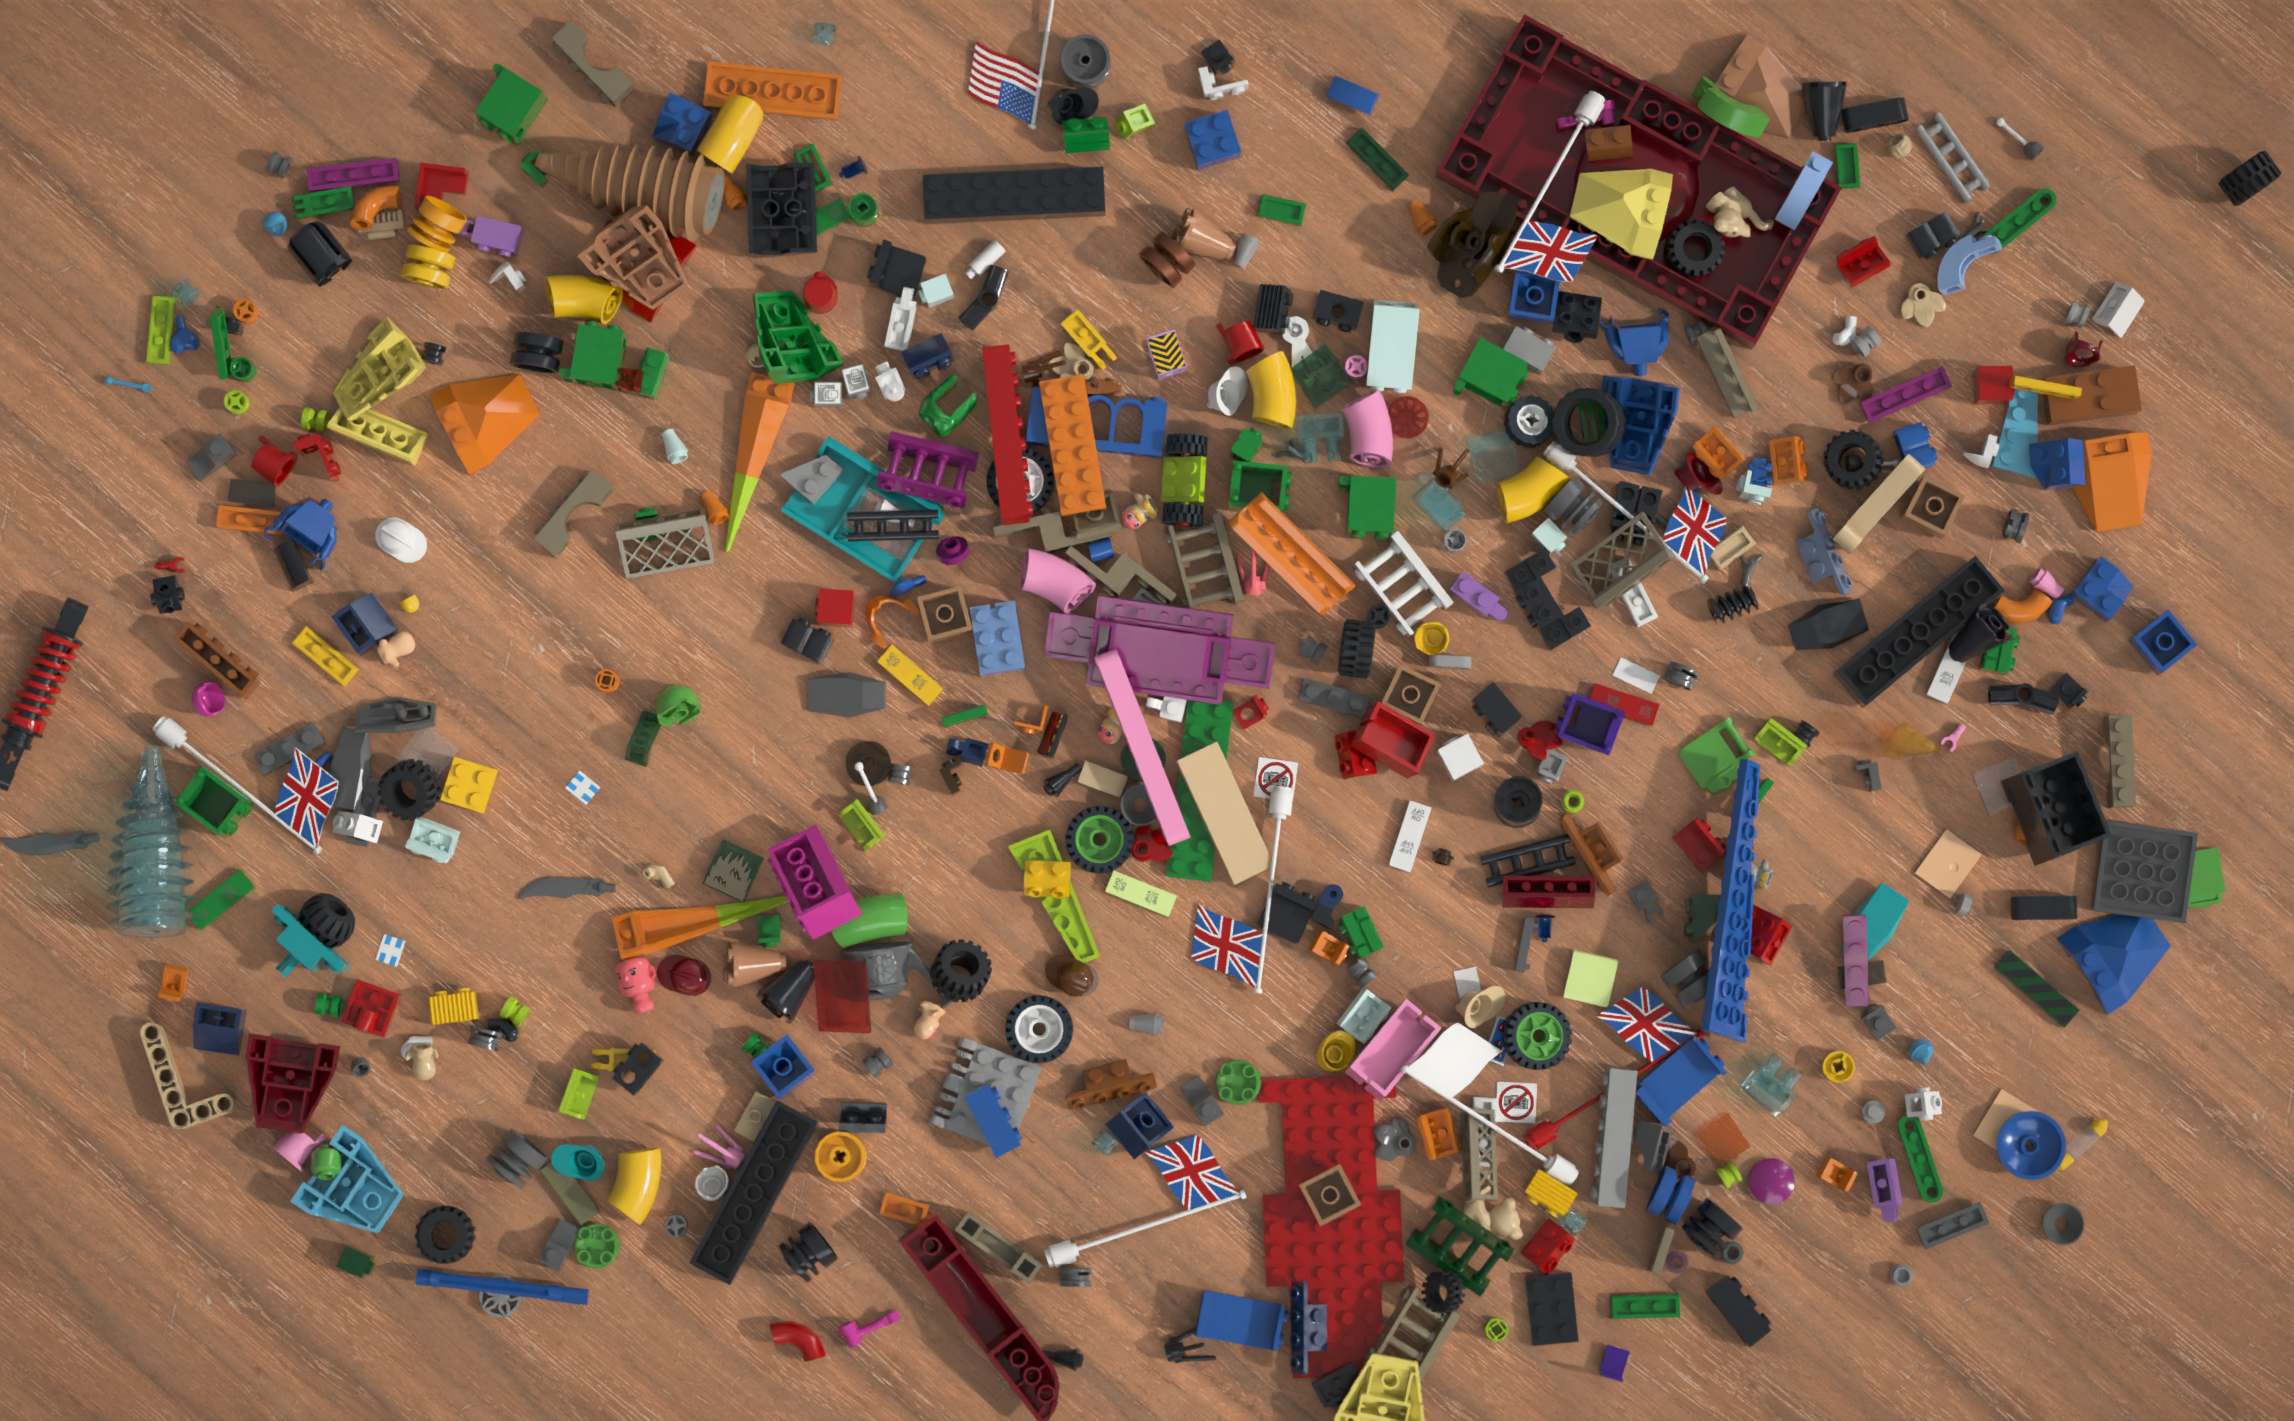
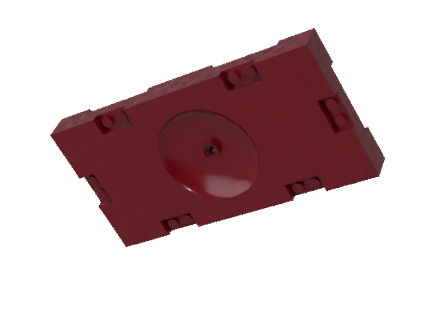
M1524 14L1463 126L1441 162L1435 177L1476 200L1482 192L1506 194L1517 210L1515 219L1523 223L1578 126L1559 129L1558 118L1574 117V113L1582 98L1589 91L1600 94L1605 100H1614L1616 123L1603 125L1602 121H1598L1594 125L1582 126L1529 221L1553 224L1581 234L1598 235L1585 258L1586 260L1652 296L1654 294L1691 314L1692 318L1698 321L1702 320L1705 325L1711 328H1721L1725 336L1752 350L1842 187L1824 178L1796 229H1791L1775 220L1804 166L1800 167L1738 132L1718 123L1700 109L1644 79L1636 78L1563 38L1564 35ZM1630 125L1633 157L1588 161L1585 130ZM1654 169L1673 174L1670 198L1653 260L1630 255L1622 247L1614 242H1609L1596 231L1593 232L1570 217L1580 173ZM1733 186L1751 202L1752 209L1758 214L1761 221L1766 222L1768 219L1774 221L1772 229L1762 231L1756 228L1748 217L1744 218L1743 220L1750 227V237H1743L1741 235L1726 237L1723 235L1721 240L1725 241V246L1723 247L1725 253L1721 258L1722 261L1716 269L1705 276L1686 278L1684 274L1676 273L1677 270L1675 268L1671 269L1669 266L1671 264L1670 261H1666L1667 251H1664L1670 232L1681 223L1695 219L1709 221V225L1713 226L1714 217L1717 213L1710 212L1706 205L1714 195L1719 192L1724 193ZM1689 236L1684 240L1683 250L1690 260L1701 261L1705 258L1706 246L1699 237Z

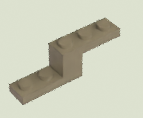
M1054 509L1042 511L1041 516L1032 517V514L1029 515L1030 522L1003 526L1002 521H999L997 526L993 527L995 538L1040 528L1046 553L1065 550L1070 546L1086 545L1089 542L1109 537L1112 538V534L1109 532L1078 540L1076 531L1070 532V536L1065 537L1059 511L1054 512Z
M1072 546L1065 552V555L1068 557L1066 560L1068 563L1077 568L1080 566L1086 571L1085 574L1094 582L1098 580L1104 585L1102 589L1110 596L1115 594L1119 597L1136 576L1138 577L1137 582L1145 589L1150 587L1156 591L1154 596L1163 603L1166 601L1172 603L1177 597L1175 592L1124 552L1107 573Z

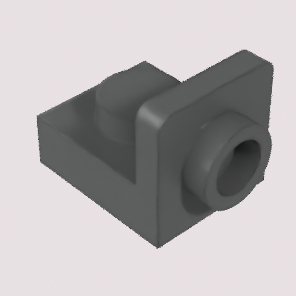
M1871 759L1857 761V765L1853 766L1852 769L1853 772L1866 770L1867 774L1863 775L1865 787H1869L1870 792L1881 790L1877 762L1871 763Z
M1873 1004L1864 1010L1866 1015L1861 1017L1875 1040L1878 1041L1896 1029V1027L1885 1012V1007L1883 1005L1877 1007L1876 1004Z

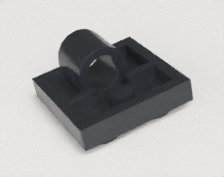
M1558 291L1552 332L1564 334L1565 340L1571 343H1579L1583 341L1584 337L1597 339L1602 298Z

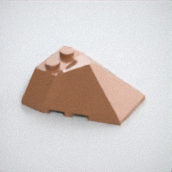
M1747 34L1715 85L1727 96L1738 102L1758 106L1770 118L1763 130L1764 133L1788 138L1807 109L1802 87L1767 45Z
M647 205L632 207L598 231L577 254L578 258L593 274L606 278L610 281L611 285L619 286L627 291L629 296L652 310L688 286L662 222Z

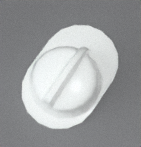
M1230 367L1219 381L1214 382L1209 387L1208 408L1221 411L1228 416L1236 412L1248 389L1247 376L1240 367Z
M392 517L383 520L375 532L378 546L400 561L413 563L425 555L427 540L424 534L400 518Z

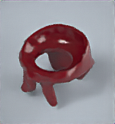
M2076 331L2066 347V362L2075 367H2085L2101 359L2100 348L2103 340H2100L2098 347L2091 343L2079 340L2078 332ZM2091 350L2093 355L2089 358L2078 356L2076 351Z

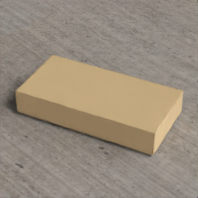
M1742 526L1717 544L1710 559L1717 569L1721 571L1756 545V542L1744 526Z
M1085 761L1078 783L1121 798L1128 776Z

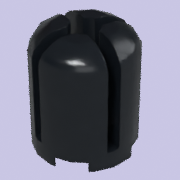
M319 221L308 223L298 229L287 245L289 253L309 278L319 287L332 281L331 277L336 275L341 269L344 271L353 261L327 226Z

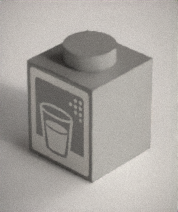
M859 364L841 369L849 398H854V400L867 398V394L871 393L864 365Z
M814 382V388H810V402H814L816 408H843L842 382Z

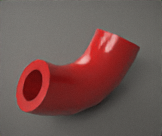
M793 1321L770 1324L775 1346L782 1344L796 1346L800 1350L804 1362L826 1356L819 1337L807 1326Z

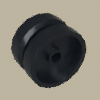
M515 332L513 345L521 350L511 352L509 364L534 372L559 373L560 360L551 355L562 353L564 341L539 333Z

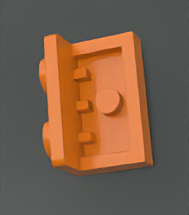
M1717 425L1692 445L1696 457L1701 461L1704 460L1709 466L1710 473L1721 480L1746 460Z
M1449 1107L1416 1117V1127L1422 1135L1424 1142L1423 1150L1425 1155L1428 1156L1429 1161L1462 1151Z

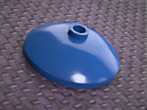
M2024 1111L2013 1115L2002 1125L1997 1136L1996 1148L1999 1160L2007 1171L2021 1179L2038 1180L2051 1175L2061 1165L2065 1156L2066 1140L2061 1127L2053 1118L2037 1111ZM2027 1141L2032 1143V1149L2030 1150L2025 1148Z

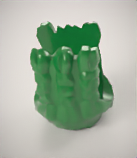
M955 374L946 378L942 384L934 388L933 391H930L929 395L922 400L918 410L922 422L929 424L933 428V432L941 437L950 434L954 428L961 424L977 404V396L973 393L950 416L937 408L936 404L957 385L958 377Z

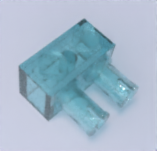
M1343 414L1297 416L1298 442L1303 443L1304 463H1310V454H1312V463L1319 462L1317 442L1321 440L1326 442V461L1333 462L1332 452H1334L1335 461H1341L1339 441L1344 437Z
M1431 478L1412 497L1441 530L1448 531L1466 514L1462 508L1464 504L1458 497H1452L1447 492L1449 490L1448 487L1439 486L1436 480Z
M1772 1053L1764 1066L1761 1065L1752 1070L1740 1088L1770 1113L1777 1116L1785 1112L1797 1095L1792 1091V1088L1802 1075L1799 1072L1795 1074L1797 1070L1789 1068L1786 1075L1780 1081L1774 1074L1784 1063V1060L1782 1058L1777 1060L1779 1056Z

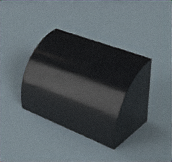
M293 539L281 543L274 549L292 592L314 583L297 543Z

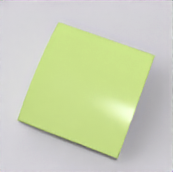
M1574 950L1563 998L1608 1008L1618 960Z

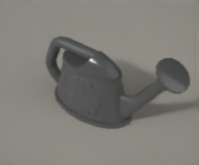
M899 941L862 945L841 950L844 956L836 962L833 975L837 985L847 999L853 1002L890 999L900 994L908 984V969L917 970L932 985L933 979L930 978L931 970L914 949L911 948L913 942ZM848 964V967L856 984V990L876 991L863 993L852 992V990L850 989L846 980L843 977V968ZM943 993L939 994L941 998L940 1008H946L953 1002V998L949 997L947 1000L944 998L945 995Z

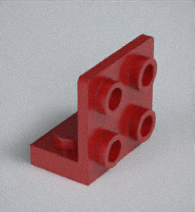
M1696 818L1674 835L1672 839L1702 873L1717 859L1726 854L1724 850L1726 845L1719 837L1714 838L1709 832L1712 829L1704 819L1699 820Z
M1754 904L1751 955L1771 966L1792 926L1784 919Z

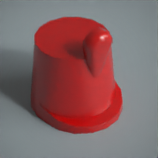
M815 272L814 276L805 284L803 290L804 304L812 313L826 314L831 311L838 299L837 286L823 272Z
M1251 321L1237 323L1224 330L1221 323L1216 325L1229 348L1228 364L1246 361L1264 351L1265 348Z
M261 435L258 440L264 445L255 454L251 468L274 486H280L293 470L298 454L294 451L285 453L277 449L265 436Z

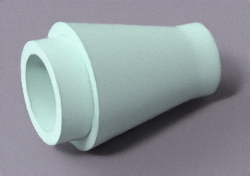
M668 429L664 431L661 436L667 460H670L672 464H678L688 458V449L675 434L674 430Z

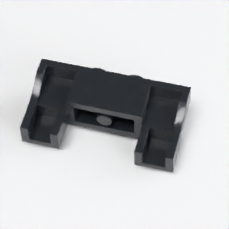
M1544 548L1505 571L1504 574L1517 594V597H1515L1517 604L1521 609L1525 608L1529 614L1526 617L1533 629H1538L1551 651L1590 628L1591 625L1580 606L1563 615L1541 578L1556 569L1555 564Z

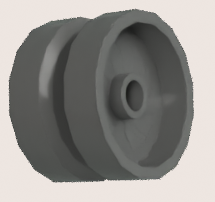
M1088 34L1077 35L1070 39L1063 47L1061 54V66L1064 77L1076 88L1093 89L1101 85L1108 77L1110 71V55L1105 43L1098 37ZM1086 59L1089 60V63H1088V64H1083V63L1081 62V61H1084V62H1085Z

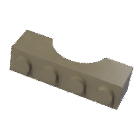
M572 20L552 37L555 43L552 47L559 55L563 56L565 54L570 59L568 63L576 72L581 70L586 75L583 79L591 88L596 86L601 91L599 96L607 104L612 102L617 106L635 89L633 83L618 68L602 71L593 68L586 61L585 50L589 39Z
M593 469L590 472L586 471L578 481L580 483L575 490L571 489L565 495L564 500L566 501L563 505L555 507L549 515L551 519L547 524H541L534 533L536 535L534 540L556 558L572 542L568 535L567 523L573 511L587 504L602 506L615 490L610 483Z
M2109 715L2104 717L2105 741L2108 746L2110 762L2107 785L2108 808H2131L2136 806L2132 715Z
M970 1211L966 1213L955 1231L994 1257L1028 1284H1030L1043 1266L1042 1263Z

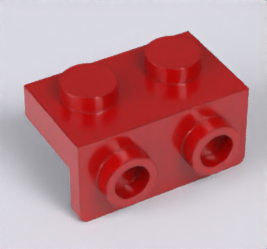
M1875 236L1862 240L1855 247L1842 251L1836 257L1838 270L1851 288L1891 266L1889 259L1878 246V240Z
M1357 731L1335 735V748L1338 752L1339 770L1343 780L1377 774L1375 760L1350 746Z
M1548 1218L1520 1253L1547 1275L1557 1267L1561 1257L1571 1250L1575 1239L1552 1219Z

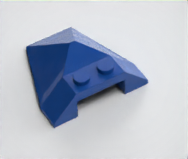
M1603 375L1602 391L1611 394L1612 397L1620 402L1619 404L1623 407L1626 417V430L1623 434V439L1614 450L1609 452L1611 468L1651 475L1677 413L1680 388L1674 384L1641 378ZM1606 412V418L1604 419V420H1605V426H1608V415H1607V412Z
M2116 915L2077 925L2056 938L2068 957H2073L2097 993L2095 998L2107 1015L2128 1002L2171 947L2153 919Z

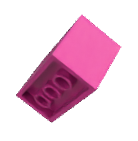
M816 824L767 849L771 857L767 861L773 872H775L776 879L784 891L788 904L791 905L797 922H799L805 934L809 932L813 940L862 915L828 844Z

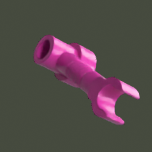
M1605 100L1603 103L1604 107L1595 122L1602 121L1603 125L1615 124V101ZM1577 117L1558 118V128L1564 129L1578 125Z
M894 1310L861 1328H858L853 1320L840 1326L838 1330L841 1337L844 1336L849 1348H852L862 1343L861 1337L900 1320L897 1311Z

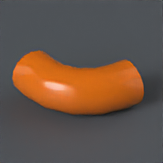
M400 186L378 187L364 194L355 204L350 216L351 227L362 231L369 230L372 227L375 215L379 211L386 208H399L401 203Z
M2034 589L2022 601H2012L2001 595L1993 607L2004 616L2008 623L2024 624L2039 618L2053 601L2042 592Z

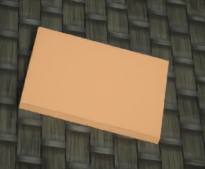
M1946 829L1915 874L1950 899L1982 854Z
M2001 1089L1973 1136L1997 1150L1996 1141L2002 1125L2017 1113L2036 1110Z

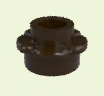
M1438 848V851L1432 852L1434 855L1432 861L1437 864L1450 866L1451 860H1454V857L1450 856L1451 851Z

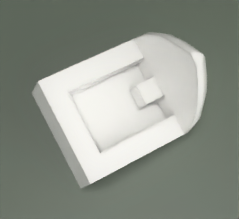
M508 261L499 266L489 280V283H493L507 276L518 293L526 289L523 284L526 279L519 269L514 271Z
M1990 434L1985 437L1981 455L1965 452L1963 455L1974 464L1988 468L1992 456L1996 457L1998 453L1999 443H1996L1998 437Z

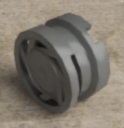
M2011 508L2003 527L2002 539H2015V542L2020 544L2027 528L2029 513L2021 514L2016 509Z
M1670 661L1668 665L1669 671L1664 674L1663 679L1675 686L1692 691L1694 687L1693 681L1698 678L1699 673L1687 666Z
M471 1026L470 1031L472 1035L468 1038L467 1044L495 1051L499 1050L498 1041L502 1039L503 1033ZM480 1031V1032L492 1034V1035H495V1036H494V1038H493V1037H491V1036H487V1035H483V1034H477V1032Z
M1060 1268L1062 1279L1059 1280V1286L1091 1287V1281L1089 1280L1091 1268Z

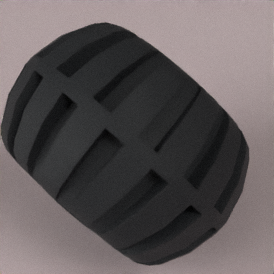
M321 893L312 896L303 904L299 913L301 925L306 930H309L312 935L316 936L317 940L325 947L335 948L341 946L351 937L354 931L355 917L353 912L341 899L331 894Z

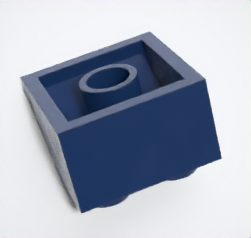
M1146 1092L1105 1124L1133 1159H1136L1174 1128Z

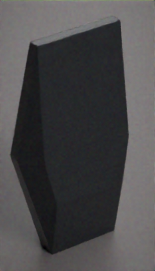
M1860 599L1817 605L1788 625L1795 650L1831 649L1869 630Z

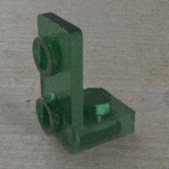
M648 711L642 712L627 744L625 760L647 767L651 748L662 726L658 722L656 714Z

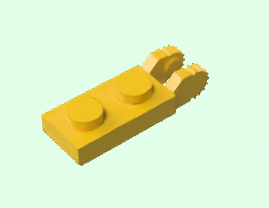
M1078 309L1060 323L1089 358H1092L1102 371L1106 368L1105 363L1095 354L1101 348L1110 360L1114 361L1117 359L1115 354L1106 345L1107 342Z
M592 1049V1054L609 1055V1064L594 1062L591 1063V1068L613 1071L621 1061L625 1063L630 1057L627 1054L630 1049ZM642 1052L638 1056V1062L643 1066L647 1065L650 1057L646 1052Z

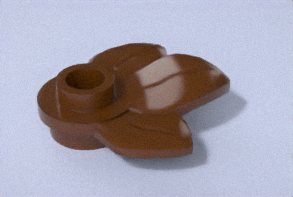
M1858 363L1853 367L1843 366L1832 375L1831 380L1840 384L1838 397L1842 403L1849 402L1856 397L1860 401H1865L1871 398L1873 394V387L1870 382L1872 370L1867 364ZM1860 370L1863 371V377L1861 379H1859L1857 376V373Z
M1671 1139L1663 1169L1665 1166L1677 1170V1180L1685 1174L1691 1177L1696 1170L1695 1161L1688 1156V1149L1682 1142ZM1682 1163L1688 1164L1689 1168L1684 1170L1680 1167V1165Z

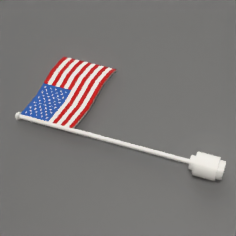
M1054 0L1049 2L1039 71L1018 59L992 51L977 40L975 44L968 94L985 105L1011 113L1028 123V127L1031 130L1037 128L1035 122Z

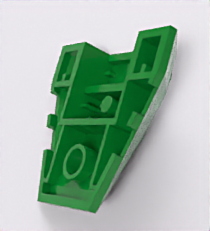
M792 290L754 293L753 304L759 355L767 374L775 384L813 381L843 366V361L832 340L828 341L820 332L822 330L818 323L814 324L808 317L809 311Z

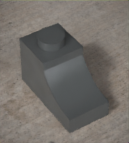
M219 433L201 446V450L187 461V464L197 478L203 481L238 454L227 439Z
M1200 1076L1180 1087L1204 1126L1224 1114Z
M1639 1120L1634 1130L1633 1142L1637 1143L1643 1152V1169L1662 1174L1673 1129Z
M560 1219L538 1261L557 1271L562 1270L581 1228Z

